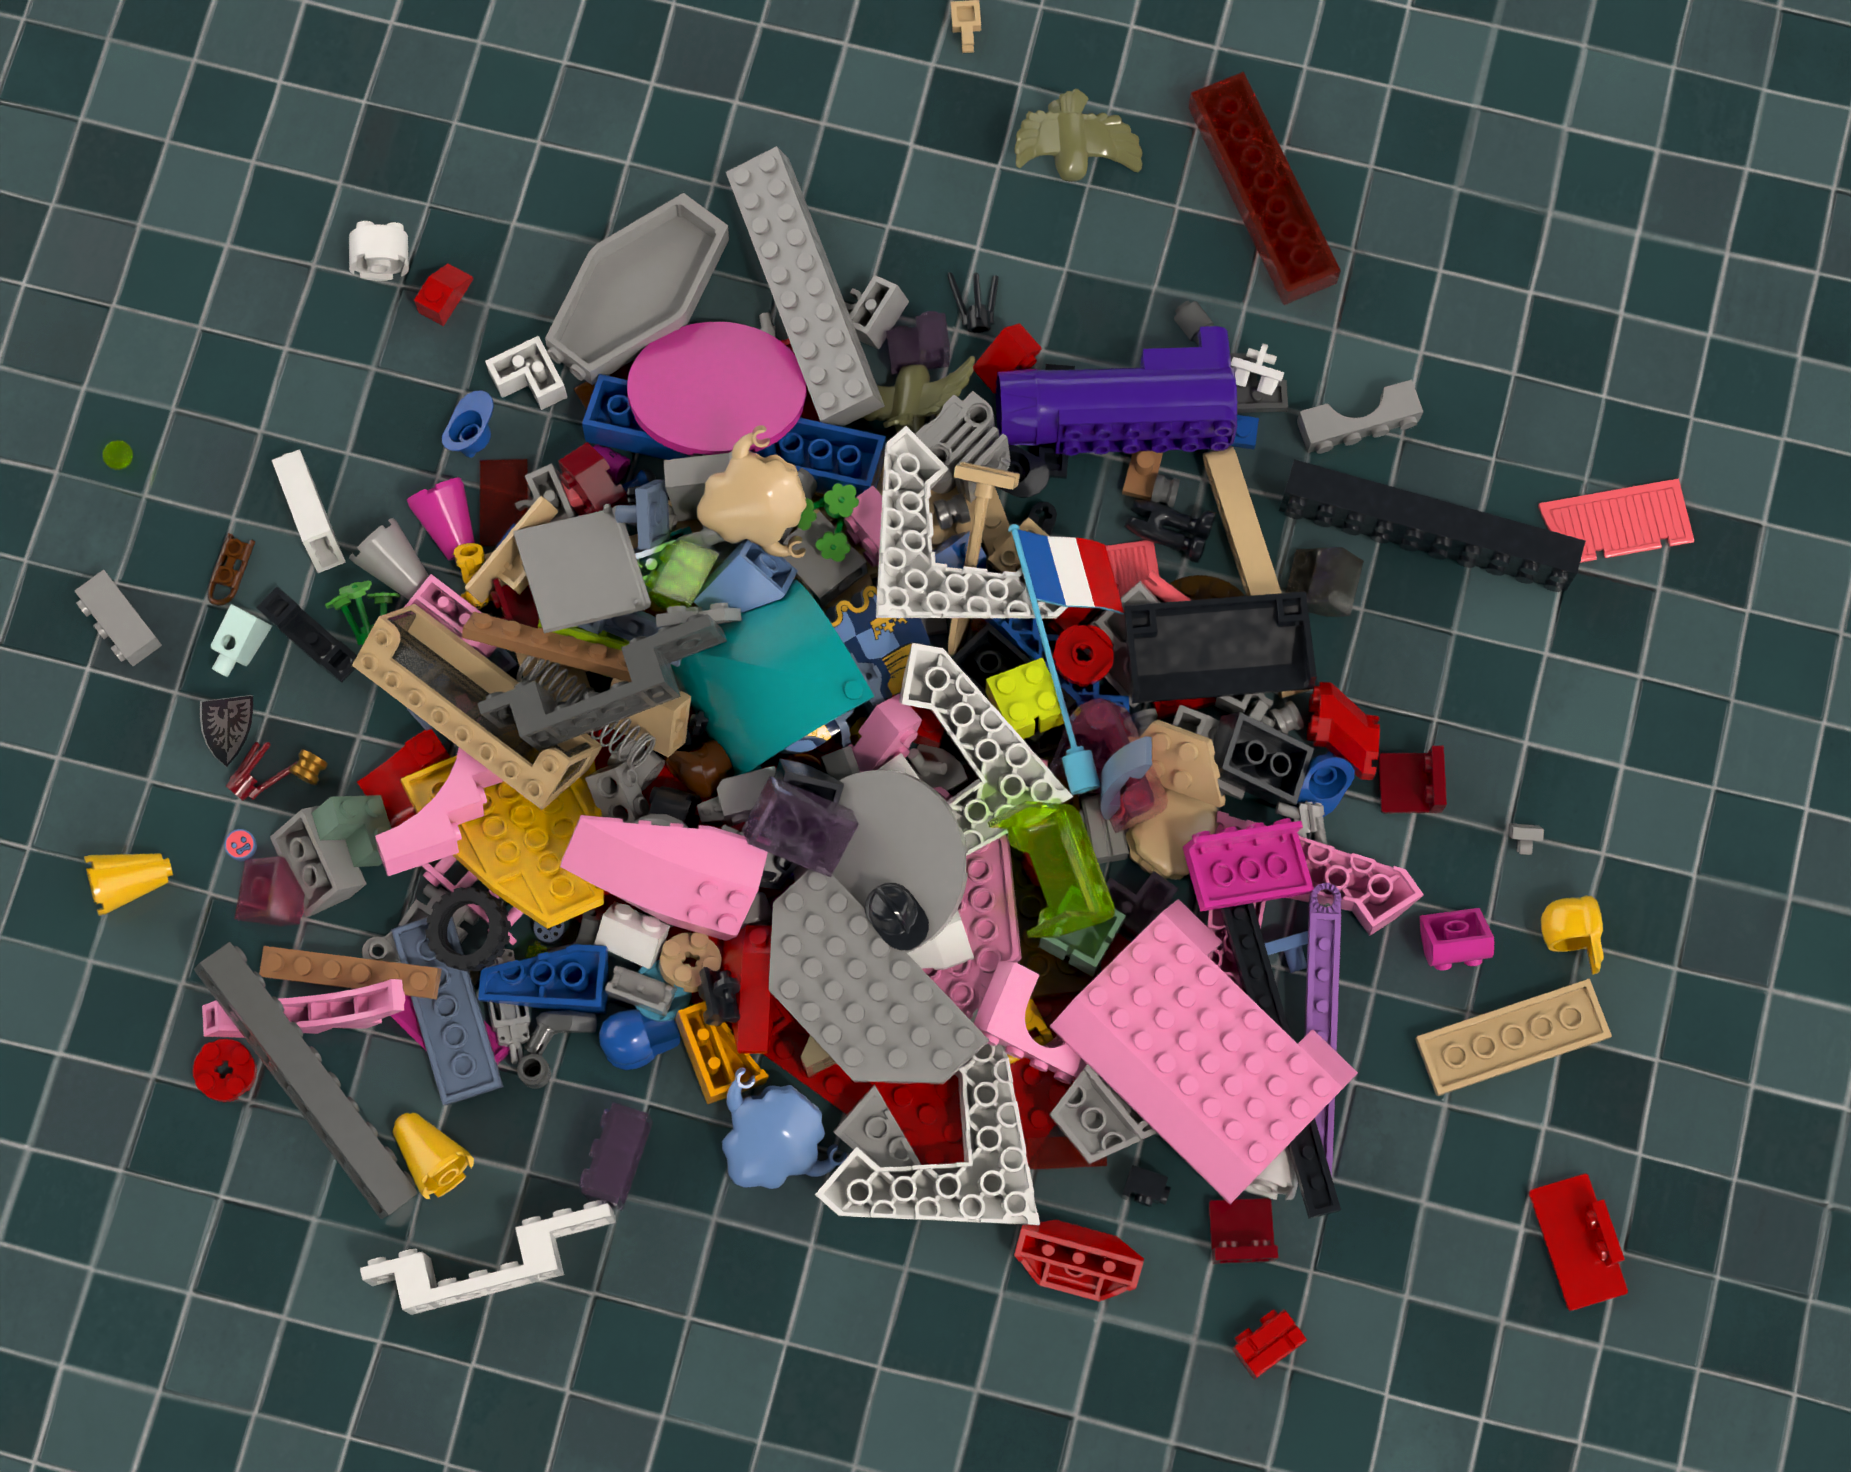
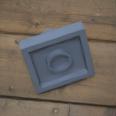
M655 479L635 489L636 505H619L615 509L617 523H637L638 549H652L670 539L668 494L665 488V480Z

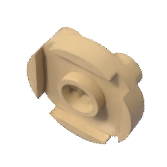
M697 932L681 933L673 936L663 944L659 970L663 979L672 987L675 984L678 987L684 988L683 991L698 992V987L702 983L699 972L703 967L719 971L722 961L718 947L713 941L709 940L707 935ZM688 957L697 960L695 967L683 964V962Z

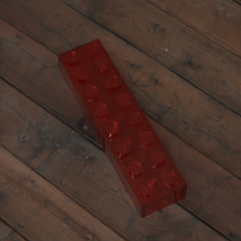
M1241 72L1191 92L1188 108L1283 305L1337 284L1341 270L1245 73Z

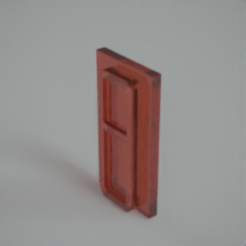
M527 459L480 460V545L482 547L497 546L513 523L517 524L528 511V508L519 511L515 505L519 501L528 500V482L525 478V475L528 474Z

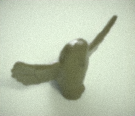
M1074 89L1073 91H1067L1065 94H1060L1059 99L1052 101L1048 105L1049 112L1047 113L1042 110H1038L1036 113L1028 111L1026 119L1021 122V129L1017 131L1014 151L1016 154V167L1019 169L1029 160L1038 156H1053L1061 179L1073 182L1085 177L1088 157L1108 158L1123 164L1134 172H1139L1142 169V149L1139 146L1138 136L1131 133L1130 126L1123 123L1119 115L1108 116L1103 112L1098 115L1093 113L1083 114L1082 111L1089 98L1079 89Z
M969 357L957 370L934 382H930V373L925 365L916 364L901 367L894 386L885 387L877 385L885 406L862 418H865L867 421H874L876 419L878 421L887 420L883 422L884 428L894 425L896 433H898L907 426L916 434L924 426L926 417L932 414H939L943 405L953 395L960 396L961 390L970 381L969 378L974 370L975 357Z

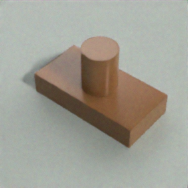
M1138 451L1132 454L1122 491L1123 495L1151 501L1163 453Z

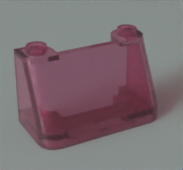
M1101 698L1093 699L1079 705L1069 717L1074 735L1081 734L1088 737L1091 744L1105 739L1112 755L1125 745L1140 738L1128 710L1118 702ZM1153 764L1142 779L1129 777L1125 782L1127 789L1123 796L1120 797V808L1116 815L1110 819L1115 833L1152 819L1161 814L1167 807V794Z

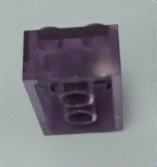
M770 776L742 830L747 844L831 877L859 823L853 810Z
M614 1102L610 1110H604L600 1122V1127H603L600 1139L595 1138L589 1154L590 1157H593L590 1169L585 1168L579 1182V1186L582 1187V1194L587 1200H602L603 1204L608 1203L611 1208L623 1211L653 1124L649 1114Z

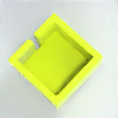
M1043 657L986 679L985 692L990 703L1022 739L1034 735V719L1037 717L1040 733L1064 724L1053 680Z

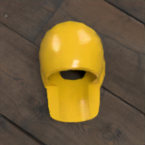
M1586 895L1581 898L1558 899L1550 903L1541 917L1542 936L1546 946L1550 951L1554 952L1586 949L1591 972L1593 975L1597 974L1601 969V962L1604 958L1600 938L1603 932V923L1597 900L1593 896Z

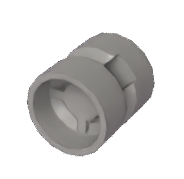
M630 737L627 738L624 745H626L631 740ZM635 740L621 751V758L628 757L631 748L636 742ZM621 743L616 747L614 751L619 750ZM645 745L636 754L632 764L643 755V753L645 752ZM653 750L640 766L634 768L641 791L645 790L657 778L665 765V760ZM618 753L611 754L607 765L610 766L623 761H620Z

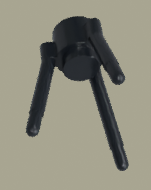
M949 272L947 276L962 317V326L967 327L968 332L983 333L991 330V325L995 324L994 309L999 277L997 275L993 277L988 310H986V305L981 304L979 274L977 272L973 274L975 305L970 306L967 312L953 273Z

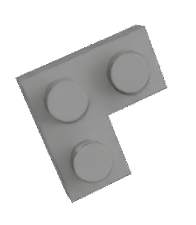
M728 603L710 604V610L702 611V607L686 608V606H673L667 608V613L656 615L657 627L678 626L686 623L689 617L696 614H708L717 624L742 620L741 609L728 608Z

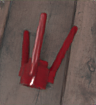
M255 742L237 771L229 778L230 781L226 784V787L242 801L248 796L254 800L262 791L291 773L289 770L292 765L258 787H254L258 781L250 775V772L270 747L269 742H265L257 753L256 751L260 744Z

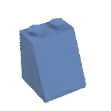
M745 539L708 576L693 602L698 607H702V611L710 610V604L728 603V608H740L742 613L782 599L798 570L783 557L769 555L761 546Z

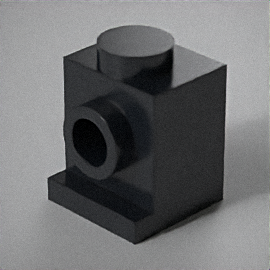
M1132 1165L1121 1198L1127 1200L1129 1195L1135 1196V1202L1144 1206L1152 1207L1153 1203L1165 1205L1171 1187L1166 1186L1168 1177Z

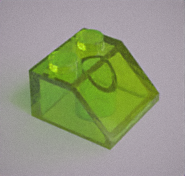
M681 539L673 542L671 545L667 543L659 555V559L662 560L657 571L653 569L645 581V585L648 586L649 598L666 609L673 606L690 607L719 553Z

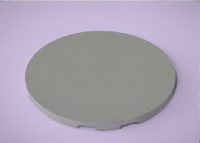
M871 770L852 774L839 780L844 783V788L836 813L830 822L827 821L818 833L819 837L813 845L810 844L800 858L801 862L793 872L794 880L796 882L819 860L864 908L868 894L875 887L884 883L903 885L917 900L929 920V931L926 939L920 946L912 950H904L906 953H909L940 934L949 924L962 901L968 877L966 872V853L968 851L962 828L959 827L952 813L953 810L946 800L935 789L920 779L905 773L887 770Z

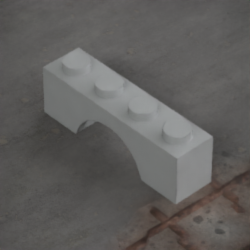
M1411 379L1384 387L1378 408L1367 416L1360 418L1346 417L1337 413L1327 403L1300 411L1297 424L1307 453L1316 451L1320 454L1330 451L1334 448L1333 446L1338 444L1353 445L1366 436L1372 435L1376 438L1386 435L1394 428L1400 427L1404 430L1414 427L1419 422L1423 409Z

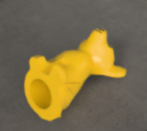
M476 543L459 545L454 549L453 553L457 566L461 568L462 578L466 585L482 567V563L485 562L484 550L481 545ZM468 591L461 594V597L476 609H481L489 601H493L491 594L483 603L478 601Z

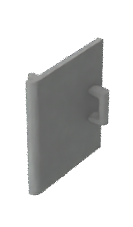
M605 504L603 511L513 531L544 634L642 611L650 607L651 601L625 523L616 522V506L611 508L610 504Z

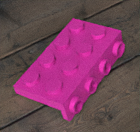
M1290 818L1278 820L1270 826H1265L1263 822L1249 825L1244 830H1237V827H1228L1219 831L1218 834L1210 835L1209 831L1193 834L1191 836L1192 840L1182 848L1200 911L1311 893L1314 887L1297 833L1303 828L1302 821L1292 822Z

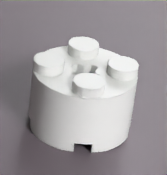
M370 221L358 222L356 229L349 234L350 272L354 274V271L360 272V278L372 281L392 280L393 274L401 272V277L407 274L409 270L408 235L404 231V226L396 222L388 223L387 225H374Z
M1288 1146L1254 1179L1245 1191L1277 1200L1278 1194L1286 1195L1285 1200L1294 1199L1298 1180Z

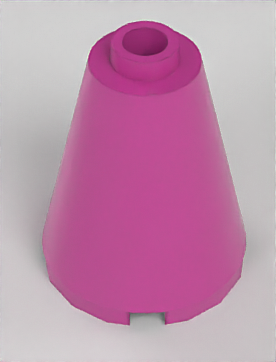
M460 477L435 484L436 487L419 491L407 499L409 508L448 561L455 560V562L456 559L453 553L457 546L475 543L464 483Z

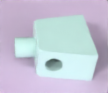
M231 604L211 644V648L220 653L212 669L228 677L236 662L247 666L269 633L272 625Z

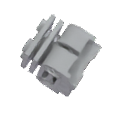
M974 391L963 401L953 395L943 405L939 415L915 434L948 468L939 482L931 489L936 493H948L957 486L958 493L966 494V499L972 503L977 497L974 495L976 482L954 478L956 465H960V462H966L1005 471L1010 466L1008 438L1004 434L999 437V431L995 427L992 407Z

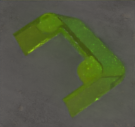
M1025 801L988 821L989 828L1007 829L1008 840L1013 848L1021 852H1029L1048 907L1040 911L1039 925L1026 931L1028 937L1056 938L1101 924L1114 917L1115 908L1081 815L1072 805Z

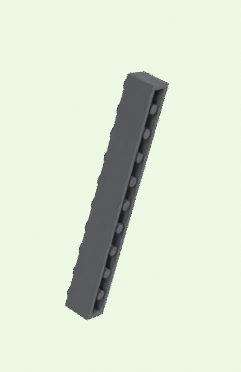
M228 942L201 961L193 970L381 1220L418 1193L414 1188L416 1186L414 1179L407 1172H402L396 1164L397 1158L393 1151L381 1144L377 1138L378 1132L370 1122L363 1120L358 1113L360 1110L357 1103L351 1097L345 1096L339 1088L341 1086L339 1079L331 1071L327 1072L321 1064L322 1058L318 1051L306 1044L302 1038L303 1032L295 1022L288 1020L283 1013L284 1007L275 996H270L264 988L266 986L264 979L258 972H252L246 964L247 958L243 951L237 946L234 947L231 942Z

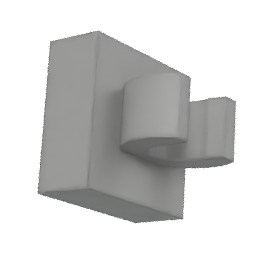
M1261 700L1250 703L1244 713L1272 728L1275 724L1272 719L1264 715L1269 706Z
M1509 823L1508 836L1512 839H1518L1517 852L1519 854L1532 855L1533 840L1543 841L1544 829L1540 825Z

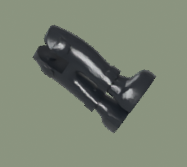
M1145 500L1133 501L1131 510L1140 516L1149 518V521L1146 522L1130 517L1126 520L1124 526L1127 530L1148 541L1173 548L1175 551L1180 552L1182 549L1187 553L1188 559L1191 562H1200L1213 526L1215 512L1207 510L1198 519H1192L1191 515L1182 514L1159 503ZM1163 526H1169L1175 529H1179V531L1191 533L1196 537H1185L1184 534L1168 530Z

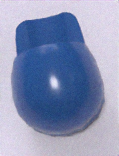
M626 1010L609 1016L602 1023L599 1039L600 1046L607 1060L612 1065L623 1070H632L647 1065L655 1059L656 1055L678 1046L680 1043V1033L675 1019L656 1022L644 1017L640 1010Z

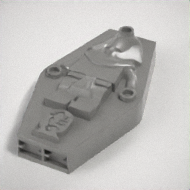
M682 193L597 243L587 254L545 337L549 357L556 363L560 364L562 362L569 367L570 372L581 381L585 379L593 385L597 382L599 374L607 376L635 360L649 343L686 326L729 241L728 225L685 193Z

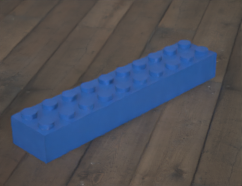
M599 374L582 422L586 442L666 460L690 457V455L677 452L660 444L639 426L628 402V380ZM799 418L795 426L783 438L769 447L754 453L764 458L770 455H778L787 463L794 464L798 472L800 467L807 470L814 476L817 482L816 493L825 494L827 491L833 490L832 488L836 483L842 484L843 487L851 484L856 488L855 497H857L871 486L877 488L884 465L886 436Z

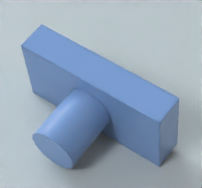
M1308 931L1265 943L1268 955L1284 951L1290 973L1307 968L1302 945L1308 944Z

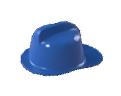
M483 390L473 391L460 400L442 435V443L446 449L460 451L466 457L473 458L477 452L487 446L491 439V429L488 422L494 408L493 399L489 393Z
M1330 751L1327 754L1312 758L1297 803H1305V801H1311L1313 804L1315 802L1322 803L1325 813L1323 817L1331 813L1339 804L1354 779L1355 770L1352 764L1343 758L1336 757Z

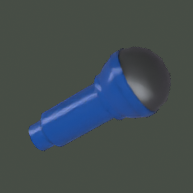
M649 469L640 470L635 479L623 484L622 487L627 493L629 487L642 486L655 480V474Z

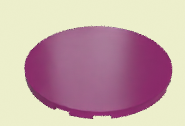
M702 322L683 326L649 343L636 357L631 366L627 381L629 406L635 415L636 422L654 440L670 449L693 456L694 453L715 455L731 452L733 446L741 437L752 433L753 429L759 425L765 426L767 430L764 433H759L756 438L759 440L770 438V443L766 447L783 438L795 426L803 412L806 398V382L794 353L774 336L743 324ZM752 444L750 446L749 451L753 450V452H757L766 447L761 448L757 447L755 444Z

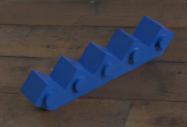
M983 618L1031 661L1043 657L1050 672L1035 618ZM1046 634L1051 654L1053 655L1055 643L1060 635ZM1056 670L1060 686L1076 700L1075 713H1078L1081 719H1084V722L1094 729V732L1125 733L1129 727V696L1099 695V682L1081 687L1065 680Z

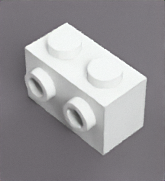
M614 901L602 916L594 945L607 946L608 951L650 969L661 956L662 947L666 941L670 926L655 917L647 916L632 909L629 905Z

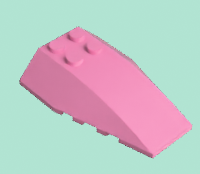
M580 815L561 860L560 867L669 925L727 941L737 937L758 892L769 850V843L711 826L699 825V829L683 828L684 824L670 823V826L651 825V821L639 820L638 824L624 823L623 819Z

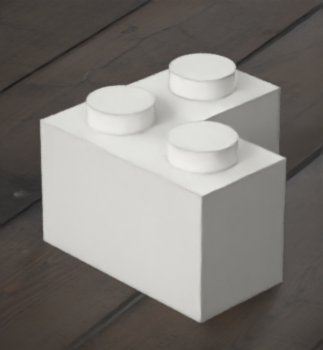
M539 336L485 361L489 374L502 398L526 386L530 387L541 410L568 398L565 386Z

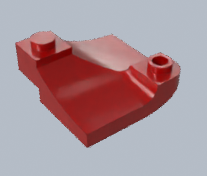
M432 729L424 730L405 742V745L391 758L357 781L366 796L381 795L392 829L417 814L402 786L401 778L451 757Z

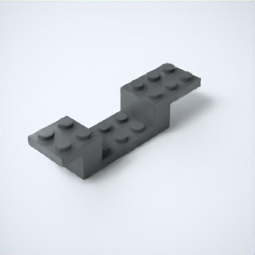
M696 614L689 617L686 623L678 626L668 625L662 627L655 635L636 637L629 641V645L621 647L632 682H618L611 686V690L603 693H590L585 695L580 702L572 705L570 703L561 704L556 707L553 695L537 682L523 681L514 686L515 689L504 693H491L486 696V700L477 704L481 715L500 729L516 723L520 738L536 750L541 751L681 697L670 663L724 643L727 640L723 629L708 614Z

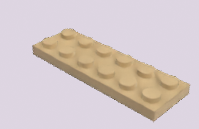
M1590 979L1417 1036L1415 1040L1435 1094L1440 1096L1611 1038L1612 1035Z

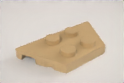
M1160 720L1152 722L1140 736V738L1145 736L1152 737V766L1142 779L1219 808L1225 805V795L1220 794L1217 780L1220 777L1218 765L1214 760L1215 751L1212 739Z

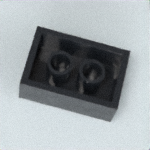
M1241 712L1221 716L1213 741L1214 760L1218 765L1220 773L1218 779L1274 806H1277L1278 802L1289 805L1297 804L1314 748Z

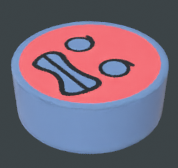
M237 829L228 834L224 846L231 858L237 861H245L255 854L257 842L249 831Z

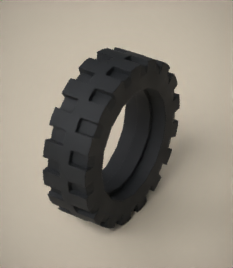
M462 887L456 888L452 893L447 892L441 896L442 900L440 902L436 901L432 906L433 912L431 915L428 914L426 921L429 925L428 929H425L426 938H429L430 941L428 943L429 949L436 954L435 958L445 963L448 967L462 971L483 970L482 967L484 966L489 967L495 963L494 959L503 955L505 952L503 948L510 940L508 930H511V922L507 920L506 916L509 914L506 908L501 906L502 902L490 893L472 887H467L466 889ZM464 905H479L485 910L489 919L487 940L479 950L472 954H458L452 949L448 941L447 927L450 918L457 909Z

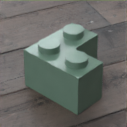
M381 795L330 797L312 812L320 841L346 840L354 867L379 866L382 864L375 836L390 830L391 825Z

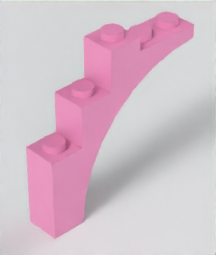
M466 695L454 698L455 706L465 714H469L476 708L475 704L470 706ZM480 715L474 719L477 723L481 722ZM459 747L457 759L451 773L437 795L420 812L407 821L375 836L378 852L387 876L459 853L457 841L461 840L462 837L458 825L483 817V804L487 803L483 788L504 781Z
M390 979L352 990L313 996L279 998L278 1000L282 1003L284 1007L283 1013L288 1020L295 1022L303 1033L319 1034L332 1028L367 1029L382 1023V1018L404 1011L405 992L403 991L402 979ZM217 1000L202 1006L204 1037L244 1038Z

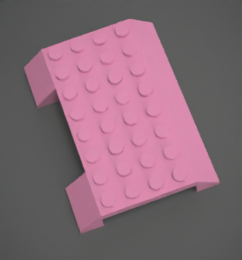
M1178 899L1161 912L1075 997L1050 1025V1028L1231 1204L1358 1072L1313 1029L1297 1044L1209 958L1223 942Z

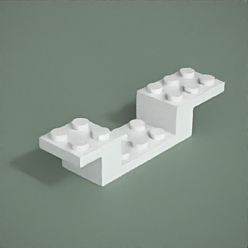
M602 1200L584 1204V1210L572 1212L571 1208L553 1212V1218L541 1220V1217L537 1216L523 1220L522 1226L515 1228L524 1265H519L518 1261L500 1265V1271L488 1273L487 1269L479 1270L468 1274L469 1279L457 1281L456 1278H449L436 1283L431 1258L423 1252H417V1249H409L399 1252V1258L393 1260L379 1257L367 1261L368 1266L360 1268L362 1280L371 1286L396 1280L402 1310L413 1315L562 1276L564 1272L556 1238L616 1223L614 1211L608 1203L603 1204Z

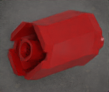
M1319 682L1318 686H1314L1309 697L1308 710L1309 712H1314V714L1311 716V723H1308L1307 741H1313V746L1326 747L1336 757L1350 762L1355 770L1354 774L1359 779L1373 780L1377 767H1372V760H1378L1380 724H1377L1379 716L1366 715L1333 683Z

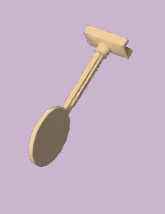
M960 462V465L955 466L954 478L976 482L974 495L977 497L964 566L977 568L989 498L993 496L994 486L1013 490L1018 486L1020 474ZM952 618L948 640V654L950 657H953L963 647L970 618Z

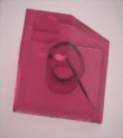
M276 856L245 860L235 913L236 920L279 926L300 924V919L304 912L305 894L285 857Z

